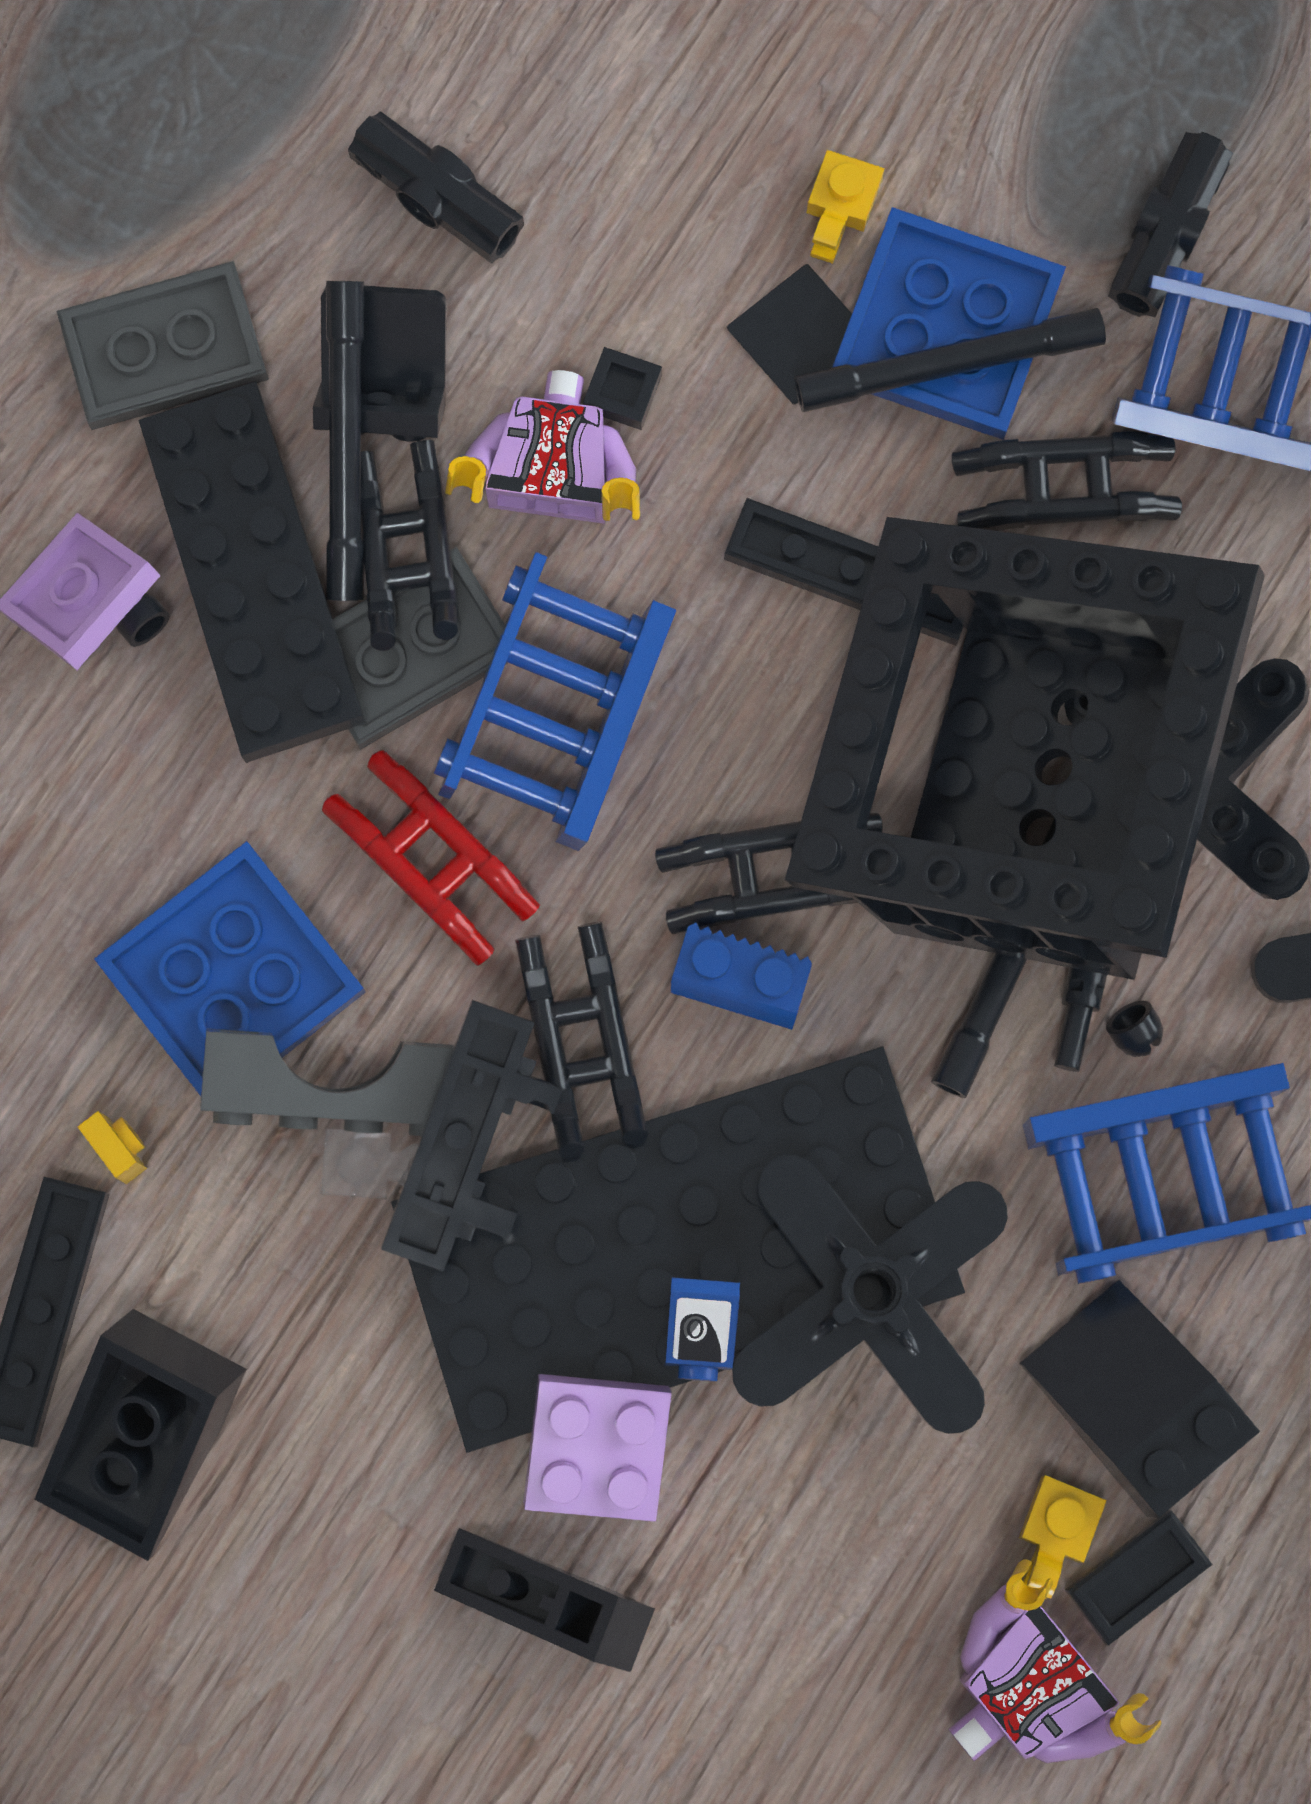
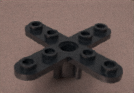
M1277 658L1262 661L1237 683L1197 837L1199 843L1253 892L1263 898L1273 900L1288 898L1302 888L1308 879L1310 869L1308 855L1291 834L1233 783L1300 715L1308 702L1310 691L1308 681L1303 672L1296 664L1286 659ZM1075 697L1065 702L1066 717L1072 725L1085 717L1088 711L1087 699Z
M782 1155L770 1161L762 1170L757 1184L760 1202L823 1288L746 1345L736 1356L732 1368V1377L738 1394L748 1403L759 1407L775 1406L788 1399L864 1341L929 1426L945 1434L962 1433L972 1428L981 1418L985 1406L984 1391L978 1379L917 1299L995 1241L1004 1231L1008 1215L1007 1205L1001 1193L993 1186L980 1181L965 1182L953 1188L876 1246L817 1167L808 1159L797 1155ZM866 1273H875L882 1276L890 1287L891 1296L889 1302L880 1310L871 1311L863 1308L854 1296L856 1280Z

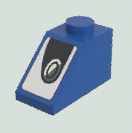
M672 1278L665 1365L679 1366L678 1379L717 1382L718 1369L731 1370L733 1368L740 1283Z

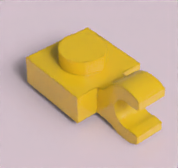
M830 150L826 151L808 200L806 212L820 218L812 240L814 245L810 253L811 257L833 264L846 226L864 232L883 180L885 168Z
M1043 1475L1040 1478L1019 1538L1037 1545L1031 1560L1032 1564L1025 1574L1023 1582L1031 1588H1041L1046 1580L1051 1578L1053 1585L1045 1598L1046 1600L1047 1598L1052 1599L1065 1557L1078 1563H1084L1107 1500Z

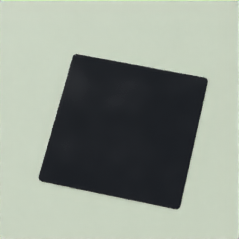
M805 264L727 326V330L790 402L796 405L799 402L795 387V375L833 367L852 313L810 265Z

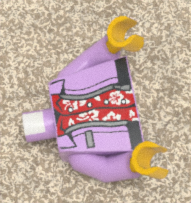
M563 370L548 372L544 399L516 398L510 412L497 415L470 445L465 455L457 457L449 463L445 493L451 495L452 490L456 487H469L472 489L471 502L479 503L482 500L484 482L487 480L485 489L489 508L605 524V521H610L611 511L618 508H626L632 512V520L640 518V490L636 483V468L619 432L610 426L603 425V410L595 406L580 405L584 379L579 374Z
M1027 1559L1018 1562L1007 1584L1003 1585L973 1614L960 1656L965 1672L959 1680L978 1704L948 1729L973 1761L977 1760L1002 1737H1005L1024 1759L1034 1756L1044 1763L1091 1758L1125 1742L1136 1745L1145 1743L1162 1724L1161 1720H1157L1152 1725H1142L1133 1717L1132 1711L1141 1707L1148 1700V1697L1142 1693L1134 1694L1117 1712L1111 1711L1119 1704V1701L1041 1607L1053 1585L1052 1579L1046 1580L1041 1588H1031L1022 1581V1577L1027 1573L1032 1562Z

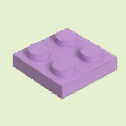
M76 513L0 599V611L10 621L74 669L78 670L161 575L142 557Z
M538 1374L523 1501L524 1509L656 1522L672 1394L670 1387Z

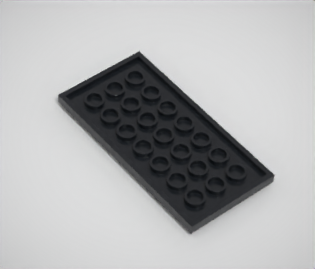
M882 1046L645 1121L648 1137L639 1144L631 1145L625 1143L622 1139L621 1129L584 1140L583 1153L574 1158H564L560 1156L558 1149L480 1173L478 1179L486 1183L481 1197L487 1198L490 1203L508 1210L514 1208L518 1211L509 1238L477 1227L471 1241L456 1237L444 1272L408 1259L466 1453L532 1433L538 1374L664 1385L670 1388L694 1381L678 1379L679 1366L665 1365L672 1278L740 1283L734 1362L736 1356L746 1345L822 1289L821 1283L760 1202L757 1184L762 1170L770 1161L782 1155H797L808 1159L817 1167L876 1246L935 1203L884 1047ZM398 1199L391 1201L393 1211L395 1210ZM958 1269L917 1299L922 1307L965 1293ZM866 1273L856 1280L854 1296L863 1308L871 1311L880 1310L889 1302L891 1296L890 1287L882 1276L875 1273Z

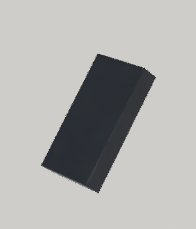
M1168 1510L1065 1589V1591L1102 1641L1109 1646L1213 1564L1173 1511Z

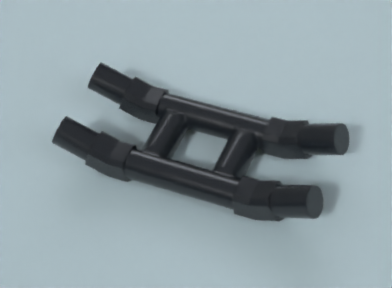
M1129 431L1112 432L1110 435L1030 441H1019L1018 439L1000 440L981 444V447L953 452L952 466L956 476L983 471L989 473L1005 469H1018L1019 466H1023L1026 501L1025 499L1003 500L987 503L983 507L958 511V526L1002 531L1025 528L1028 525L1113 519L1117 521H1147L1148 519L1175 521L1182 512V502L1178 496L1155 495L1153 492L1125 491L1113 494L1109 460L1111 462H1140L1142 460L1169 462L1175 455V441L1170 437L1151 436L1143 432ZM1085 462L1088 496L1051 499L1047 464Z
M422 440L410 444L420 508L384 514L374 452L361 451V540L364 545L370 643L373 648L379 651L390 650L396 643L395 628L397 621L394 592L429 586L434 635L438 639L449 640L458 633V599L453 576L444 491L434 440ZM423 533L426 561L390 568L386 539Z
M870 813L866 830L882 832L883 823L878 813ZM801 821L725 834L703 835L684 840L682 843L658 848L655 851L656 863L662 873L689 866L696 867L720 862L728 858L734 896L730 894L696 901L691 905L667 910L666 922L672 934L685 932L688 926L697 923L699 928H706L708 926L713 927L734 923L737 920L827 905L831 907L858 902L853 898L795 888L793 886L759 891L753 854L788 848L791 849L792 854Z
M602 921L578 926L591 995L554 1002L540 935H531L515 940L531 1019L535 1023L533 1029L544 1081L561 1086L563 1089L555 1113H551L558 1152L564 1158L577 1157L584 1151V1143L572 1090L574 1087L610 1080L623 1141L633 1145L642 1143L648 1137ZM597 1019L604 1055L567 1063L559 1027Z

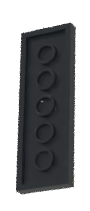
M257 382L242 385L140 419L139 424L243 760L248 763L365 724L366 721Z

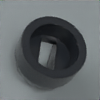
M145 593L116 627L131 646L137 647L158 635L168 623L170 614L155 597Z
M1136 1001L1122 1007L1112 1015L1106 1024V1030L1115 1045L1126 1055L1132 1057L1147 1056L1151 1053L1150 1044L1159 1046L1162 1042L1163 1026L1161 1020L1148 1001Z

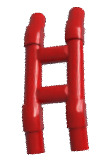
M380 750L369 759L368 770L381 780L412 811L386 836L340 794H334L327 798L322 806V812L367 854L476 966H479L493 954L495 948L447 898L475 872L522 922L530 918L539 909L540 904L525 889L517 877L468 831L409 770L400 765L386 751ZM431 828L457 855L429 881L403 854Z

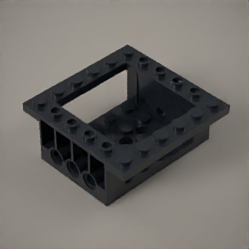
M887 517L785 881L795 888L853 898L894 934L1135 980L1142 953L1167 958L1265 577L1260 565ZM931 593L939 595L967 629V634L911 838L866 830ZM1075 697L1088 700V711L1081 721L1073 725H1063L1058 722L1059 710L1066 701ZM1057 757H1067L1072 760V771L1064 782L1057 785L1043 783L1042 772L1048 762ZM1041 817L1054 818L1056 820V831L1050 841L1040 846L1027 844L1026 832L1033 821Z

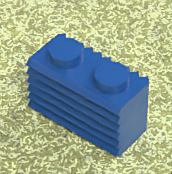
M694 923L687 928L672 976L670 993L792 1030L812 963L808 956L802 960H799L796 953L787 957L783 949L775 953L771 945L762 949L758 941L750 945L746 937L737 941L734 934L725 938L721 930L712 934L709 926L700 930L697 923Z

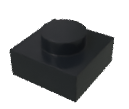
M604 347L583 405L598 407L603 410L604 418L642 430L662 377V366Z

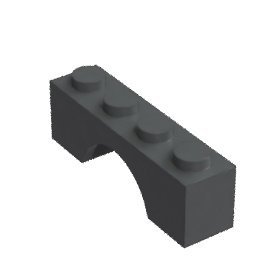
M206 1028L200 1110L213 1111V1123L252 1125L253 1114L279 1115L278 1126L284 1128L318 1129V1118L343 1119L344 1131L358 1133H383L384 1122L409 1124V1135L422 1136L455 1045L400 1041L387 1065L371 1079L351 1087L326 1088L314 1085L300 1078L286 1065L278 1052L272 1033Z

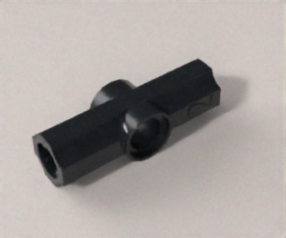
M381 111L374 116H368L356 130L355 137L348 148L350 159L395 191L403 207L418 221L432 229H438L439 226H442L491 264L495 260L503 258L515 244L517 236L524 226L523 216L478 184L470 168L454 153L439 145L431 149Z
M1205 132L1185 133L1160 187L1153 188L1131 236L1134 241L1112 282L1108 297L1113 299L1120 309L1138 317H1156L1167 292L1147 287L1149 276L1164 277L1167 265L1179 268L1182 261L1187 263L1211 212L1207 208L1213 195L1218 191L1233 155V152L1225 147L1221 139Z

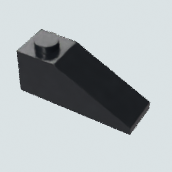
M460 1528L457 1531L434 1591L590 1661L631 1672L655 1611V1608L602 1585Z

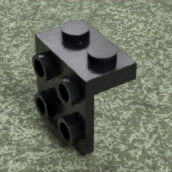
M364 285V339L361 344V435L364 433L387 434L406 442L420 441L426 437L438 438L446 406L447 300L443 293L437 290ZM326 287L321 295L322 380L313 404V429L329 430V343L326 338Z

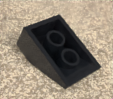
M1120 1280L1112 1284L1019 1363L1146 1517L1160 1518L1260 1432L1217 1379Z
M132 1309L100 1335L34 1500L149 1561L155 1554L218 1436L247 1369Z

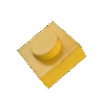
M97 1111L77 1126L116 1179L128 1184L147 1169L137 1153L145 1148V1145L123 1117H120L113 1123L109 1117Z

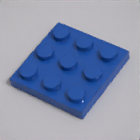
M892 207L833 367L844 364H863L1037 325L1043 320L1048 319L1066 266ZM1033 358L877 392L872 395L1004 440Z
M247 841L94 958L200 1096L202 1091L206 1028L270 1032L273 1035L281 1058H283L366 993L359 981Z

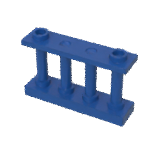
M1167 265L1164 277L1150 275L1147 287L1166 291L1167 293L1141 390L1134 389L1132 400L1121 397L1117 398L1111 421L1116 425L1311 471V443L1290 438L1293 426L1287 425L1311 339V312L1202 287L1203 273ZM1192 297L1225 305L1228 308L1202 404L1195 403L1193 414L1168 409L1171 397L1165 396ZM1252 312L1288 320L1289 323L1263 418H1256L1254 427L1251 429L1230 424L1232 412L1227 411L1226 408Z
M535 552L527 569L516 565L502 598V601L513 606L459 743L447 738L433 774L444 778L438 795L449 800L454 794L460 778H463L552 814V821L562 825L555 842L579 851L589 840L675 616L676 609L653 600L642 617L632 613L630 619L539 582L538 580L547 556ZM528 605L619 641L618 648L628 652L621 673L610 670L607 676L516 639ZM506 662L598 699L596 705L606 709L598 732L590 728L587 729L586 733L580 732L494 697L493 694ZM483 720L575 756L574 763L584 767L576 789L565 786L564 790L561 791L471 755V750Z
M1284 1063L1030 1117L1023 1124L1028 1150L1045 1146L1047 1156L1055 1157L1078 1256L1064 1258L1055 1263L1058 1276L1075 1272L1078 1284L1116 1276L1114 1264L1262 1231H1265L1268 1243L1305 1235L1304 1222L1311 1221V1205L1293 1209L1268 1110L1274 1108L1272 1097L1278 1096L1290 1088ZM1234 1105L1236 1116L1243 1115L1267 1215L1230 1222L1206 1123L1212 1121L1210 1110ZM1171 1119L1173 1130L1180 1129L1204 1224L1202 1229L1170 1236L1166 1234L1143 1136L1149 1135L1146 1124ZM1108 1133L1110 1143L1118 1144L1141 1242L1104 1250L1080 1150L1086 1148L1084 1143L1085 1137Z

